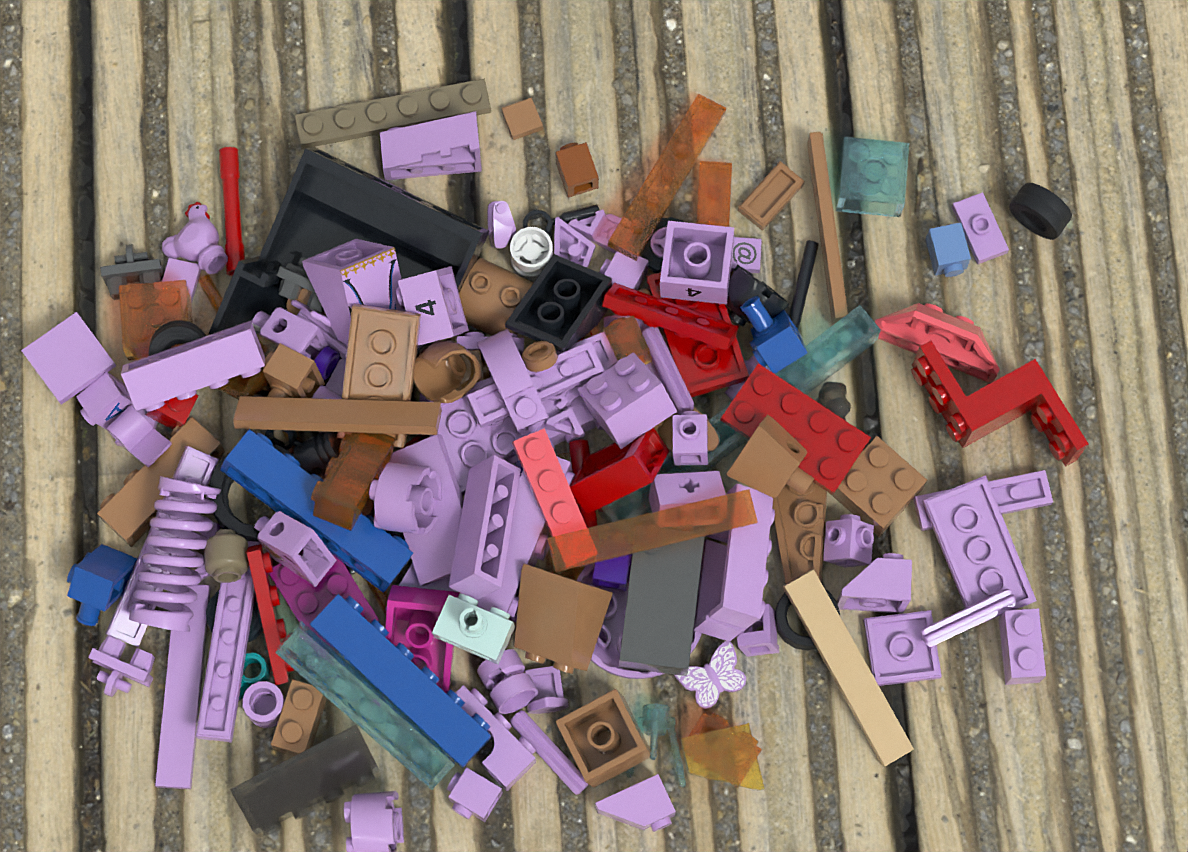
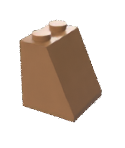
M523 564L514 647L526 651L525 658L542 664H544L545 659L555 661L553 668L573 674L574 668L587 671L613 593L556 573Z

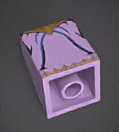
M354 239L302 261L307 276L338 341L348 343L351 312L354 304L406 312L405 307L400 306L396 295V288L399 287L398 280L402 279L394 247Z

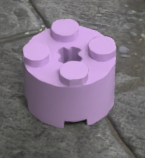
M388 462L379 480L374 479L370 485L369 496L371 500H374L375 509L374 526L378 529L420 535L429 533L438 518L432 516L435 500L441 501L442 499L441 481L438 472L430 471V467Z
M396 791L354 794L352 801L344 802L345 822L351 823V837L346 839L347 852H397V843H404L402 808L394 807L393 800H398L399 797Z

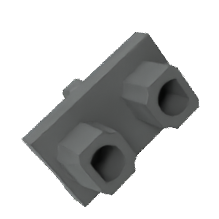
M133 244L126 245L125 255L114 256L115 265L100 267L101 277L108 287L113 300L130 297L128 283L140 282L142 295H157L160 292L161 279H163L165 272L160 259L149 260L147 252L135 253Z
M302 256L298 264L299 266L288 263L286 267L281 266L277 274L278 277L282 278L278 294L288 299L296 300L303 287L312 291L307 306L319 313L324 312L303 267L302 261L307 258Z

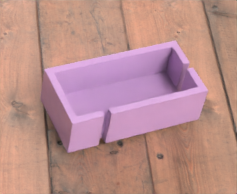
M736 484L726 493L727 506L723 524L705 525L704 534L706 537L725 542L727 546L707 539L704 541L693 631L729 642L763 616L765 610V602L762 600L763 589L768 580L766 561L772 547L769 533L775 518V510L772 509V497L740 484Z

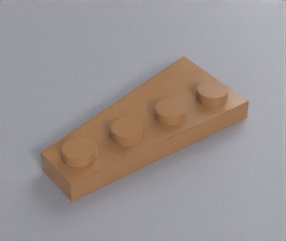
M814 482L811 483L804 495L786 484L777 498H773L772 509L775 510L774 522L786 584L813 569L822 582L827 491Z

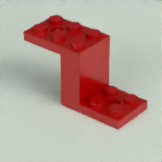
M932 340L919 347L912 363V375L919 386H925L930 394L928 399L931 407L937 414L941 413L948 423L946 424V430L954 442L959 441L962 448L967 447L1030 411L1032 413L1031 420L1035 428L1040 433H1045L1050 441L1048 446L1056 460H1061L1065 467L1077 461L1089 445L1036 359L966 396Z

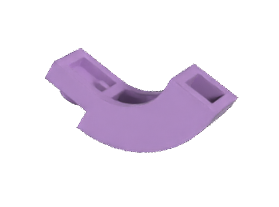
M505 329L477 342L517 431L519 432L549 418L509 330Z

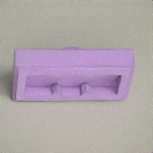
M983 192L953 203L952 209L958 222L962 223L965 238L977 264L1008 253L1009 248Z

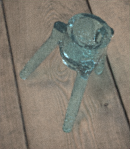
M644 705L642 716L638 717L637 723L643 735L645 731V734L650 736V759L655 760L657 758L658 736L666 735V730H668L679 785L685 787L686 780L675 731V717H670V707L667 705ZM635 766L627 770L626 776L628 778L633 776Z

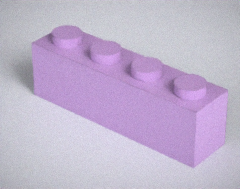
M251 321L125 364L122 367L121 376L135 411L144 408L146 411H153L165 405L164 401L175 397L178 400L190 398L197 393L196 390L207 386L210 389L222 387L229 382L228 379L241 375L242 378L253 376L261 371V367L265 366V355Z
M496 455L469 468L449 581L450 588L476 600L502 588L521 472L520 468Z

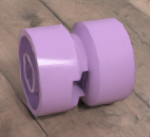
M514 649L504 651L499 665L485 660L477 669V673L485 688L492 690L490 697L501 714H509L522 709L538 695V690L530 675L523 673L525 666Z

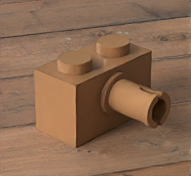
M281 343L275 352L271 351L265 358V366L262 372L271 388L267 397L312 398L317 389L325 385L314 360Z

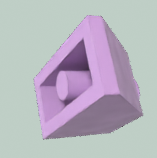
M658 774L595 803L598 814L641 830L651 827L653 832L672 824L670 818L674 817L676 813Z

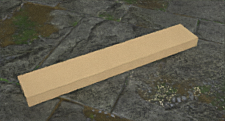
M814 569L782 586L881 765L887 766L914 750Z

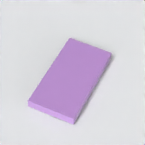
M437 434L379 458L382 471L386 464L391 462L430 467V471H437L440 477L442 499L441 501L435 500L432 516L438 518L432 530L426 535L403 532L409 549L414 552L411 559L420 586H426L451 575L464 502L443 437Z
M986 475L922 500L965 608L1005 589H1009L1016 599V607L1010 610H1016L1037 601Z

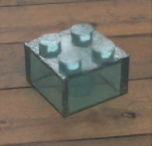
M844 137L840 152L836 211L901 217L905 205L909 143Z

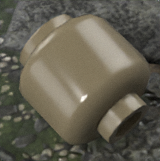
M230 529L217 531L214 536L207 540L204 549L205 571L214 577L215 581L221 583H231L241 579V576L249 569L247 557L248 541Z

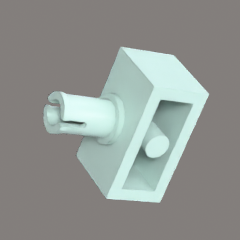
M459 593L458 598L448 595L432 631L434 637L499 665L515 628L514 623L509 620L510 614L495 607H491L490 611H486L477 607L479 601Z

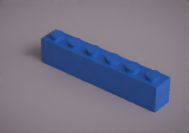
M249 429L224 459L220 469L223 473L275 512L280 511L313 529L331 554L383 593L414 552L409 549V545L402 538L395 535L391 536L383 529L376 528L374 526V517L370 515L364 516L355 509V505L349 498L341 494L336 495L328 489L327 483L321 477L307 473L300 467V463L293 456L287 453L282 454L275 449L270 439L261 433L255 434Z
M338 594L310 623L311 628L460 767L464 768L491 739V735L487 732L491 726L477 713L472 717L461 708L465 702L451 689L445 693L438 687L436 683L440 679L429 668L424 666L420 670L411 662L414 655L400 642L394 646L386 638L389 632L376 619L369 623L360 614L364 609L351 596L344 599Z

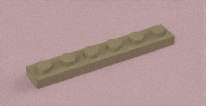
M484 78L297 114L295 119L301 149L378 135L380 132L394 127H407L471 112H476V116L491 113V106Z

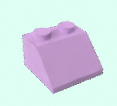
M896 553L883 554V558L874 560L841 590L837 599L839 610L903 613L911 601L912 560L903 559V555Z

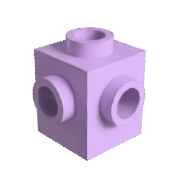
M851 514L841 515L840 520L826 521L823 561L844 568L870 565L874 541V525L860 521V516Z

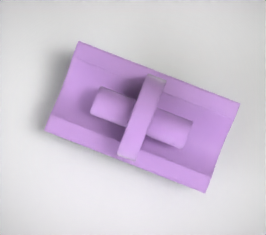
M108 635L99 650L93 648L88 657L93 660V663L112 671L111 675L100 671L97 676L98 681L106 684L104 694L112 697L118 689L128 693L132 684L122 680L123 676L150 687L153 681L150 672L155 657L137 648L130 663H125L119 659L126 644Z

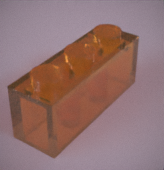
M352 432L351 435L346 433L339 447L340 454L338 458L332 457L328 463L325 472L327 477L324 482L318 481L311 495V500L315 501L313 516L351 531L370 498L371 482L374 479L379 480L386 464L392 459L395 438L384 433Z

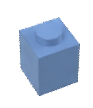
M962 223L929 229L925 240L934 275L944 274L945 277H953L962 274L967 269L971 260Z

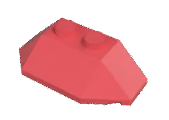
M917 303L876 319L870 336L917 354L921 345L932 340L948 367L988 383L994 382L1000 370L980 327L975 326L974 322L969 318L963 316L953 317L945 314L940 307L927 303L922 305Z

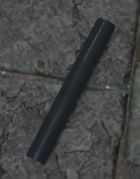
M811 240L806 241L789 312V317L798 331L819 243Z

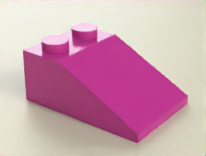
M392 585L387 601L385 629L389 634L386 638L394 646L399 642L402 643L414 655L411 662L420 670L424 666L429 668L440 679L436 685L447 693L450 690L454 646L435 638L432 631L448 595L458 598L460 592Z

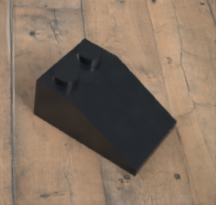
M554 254L506 321L505 328L538 342L547 341L552 343L555 349L565 352L594 329L609 309L603 307L602 304L605 294L612 287V278Z

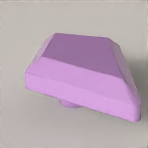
M556 217L554 254L588 268L596 245L559 217Z

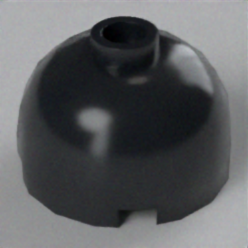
M737 264L730 273L726 305L731 310L729 317L740 326L744 327L746 323L751 324L740 307L752 297L758 296L761 303L772 319L787 308L789 303L763 281L761 282L755 278L751 272Z

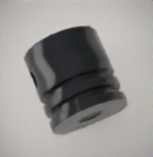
M323 431L295 446L294 456L303 470L310 475L315 474L322 478L350 463L347 445L342 438H337L338 432Z

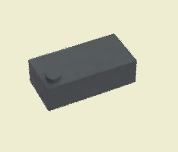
M636 526L619 668L687 676L705 534Z

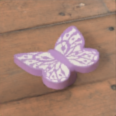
M725 641L717 648L709 664H704V667L690 666L687 676L674 675L686 690L696 692V703L703 709L711 708L715 705L721 692H737L746 684L745 674L734 668L737 664V656L733 644L729 641Z

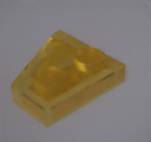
M749 723L681 738L688 774L756 791L765 789Z

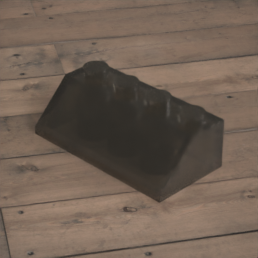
M356 724L230 790L252 831L256 835L262 832L264 836H267L282 828V821L292 816L297 820L313 812V805L323 800L328 804L345 795L344 789L354 784L359 788L376 779L374 774L380 770Z

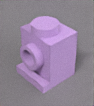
M765 603V610L760 620L737 636L738 647L747 657L780 653L779 645L777 644L776 612L770 604ZM763 626L762 631H756L758 627Z

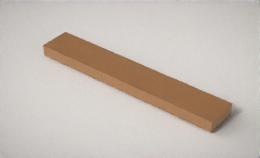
M821 131L810 132L807 148L832 328L844 327L848 318V310L823 133Z
M240 396L233 422L235 429L437 435L442 409L441 402Z

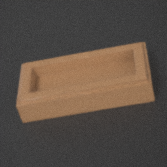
M780 161L738 207V212L763 231L803 187L805 181Z

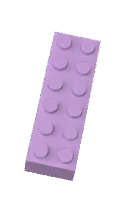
M557 457L568 485H570L575 477L571 462ZM524 470L519 478L502 588L477 600L479 601L477 607L486 611H490L491 607L498 608L510 614L509 620L515 623L517 622L523 564L535 567L538 559L544 560L550 547V542L548 541L549 529Z

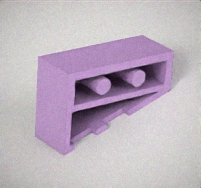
M476 112L407 127H394L380 132L385 180L482 171Z

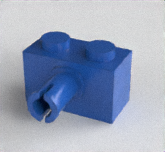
M758 296L752 297L742 304L741 310L753 325V328L750 329L753 340L749 343L760 365L763 367L768 365L775 374L808 353L800 332L785 310L772 319Z
M101 544L92 553L88 552L79 564L75 563L72 566L67 577V582L70 583L67 596L82 602L76 617L77 621L88 626H95L98 623L100 611L105 612L122 596L138 558Z

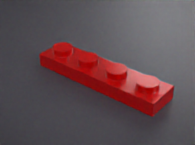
M614 283L605 294L602 304L603 307L611 309L616 315L640 319L647 326L671 330L678 337L693 338L717 350H728L736 338L739 326L617 283Z
M261 544L249 546L247 548V557L275 685L288 683L289 672L295 671L292 665L291 651L285 652L282 639L288 638L284 618L277 619L275 606L280 605L277 585L270 586L268 573L273 572L271 556L269 552L263 553ZM282 652L286 656V659L279 653Z

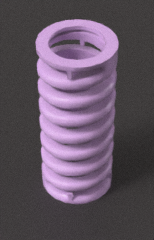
M160 476L158 484L159 495L167 497L170 495L187 502L156 500L154 508L157 511L183 520L152 518L150 526L153 529L180 538L151 535L146 538V544L177 556L144 554L142 556L144 564L173 574L143 571L138 574V580L170 592L139 589L134 592V598L169 611H159L149 607L144 609V604L135 603L134 608L130 610L129 620L168 630L190 632L188 622L194 613L183 604L193 603L197 600V593L187 586L199 584L201 582V575L187 567L196 568L205 564L204 556L191 549H205L208 540L207 537L194 531L204 532L213 528V522L209 518L197 513H214L217 510V504L208 498L216 499V495L221 492V489Z

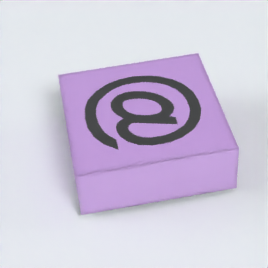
M734 237L731 272L738 264L751 273H759L761 239Z

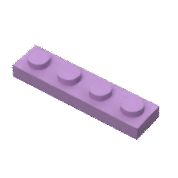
M591 341L557 355L556 363L549 369L540 372L528 370L541 401L581 385L604 372ZM496 383L467 395V399L481 428L510 416Z
M1045 470L989 481L1002 515L1048 506L1053 503ZM947 490L914 497L913 500L921 531L933 529L922 500Z

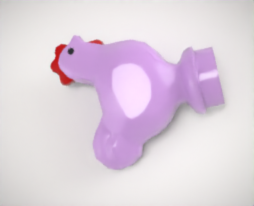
M196 202L189 205L188 210L185 212L189 222L177 235L167 237L162 242V251L169 258L177 259L181 257L187 261L198 262L200 269L205 270L208 274H215L225 267L228 256L224 253L223 247L217 245L219 233L210 221L207 206Z

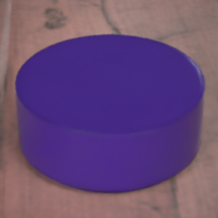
M330 346L322 349L315 359L323 380L328 379L332 375L340 360V353Z

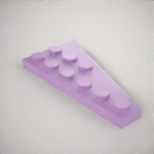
M604 332L579 341L568 349L571 350L591 341L604 371L617 362ZM559 350L556 351L557 355L564 353ZM493 376L477 382L462 398L452 403H441L442 412L437 434L443 437L462 495L465 494L469 468L493 455L505 460L515 451L512 445L513 441L539 431L547 421V419L542 420L518 432L511 416H508L481 428L467 399V395L495 383ZM587 382L542 401L549 418L562 412L565 407L581 396L577 389Z

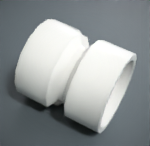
M526 227L519 230L513 236L510 242L511 266L515 274L535 282L552 258L553 244L550 236L544 230L537 227Z

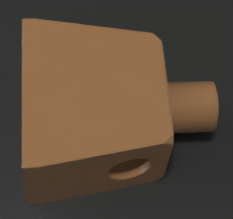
M769 415L757 427L726 474L730 478L772 498H777L786 484L804 495L815 479L798 467L807 454L806 449Z

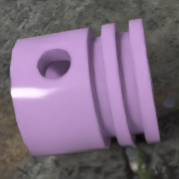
M267 681L257 682L245 691L243 709L256 726L272 728L278 724L285 697L275 684Z

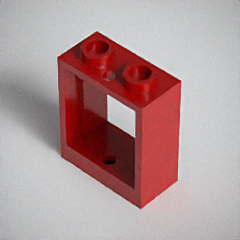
M654 427L622 449L614 442L585 458L569 487L576 503L581 505L586 514L600 509L654 481L669 453V449Z

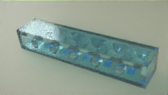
M302 621L277 646L275 653L431 790L454 767L455 761Z

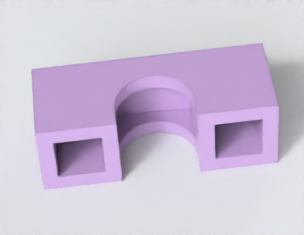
M463 685L456 692L465 702L461 708L471 717L477 713L491 726L487 732L494 740V748L492 753L482 762V766L508 791L536 763V758L532 755L536 750L523 736L517 740L508 731L512 727L511 724L499 712L493 715L485 707L488 701L478 690L473 688L469 691Z

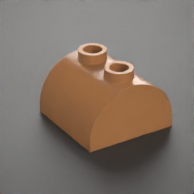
M483 258L478 259L459 292L467 324L491 336L507 329L505 328L506 321L534 282ZM508 329L510 333H513V334H516V335L518 334L517 332H514V331Z

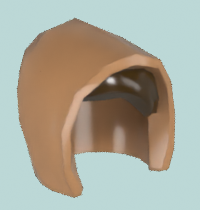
M436 341L417 356L413 381L419 392L426 399L433 402L452 403L462 398L474 387L480 378L481 365L477 358L459 343Z

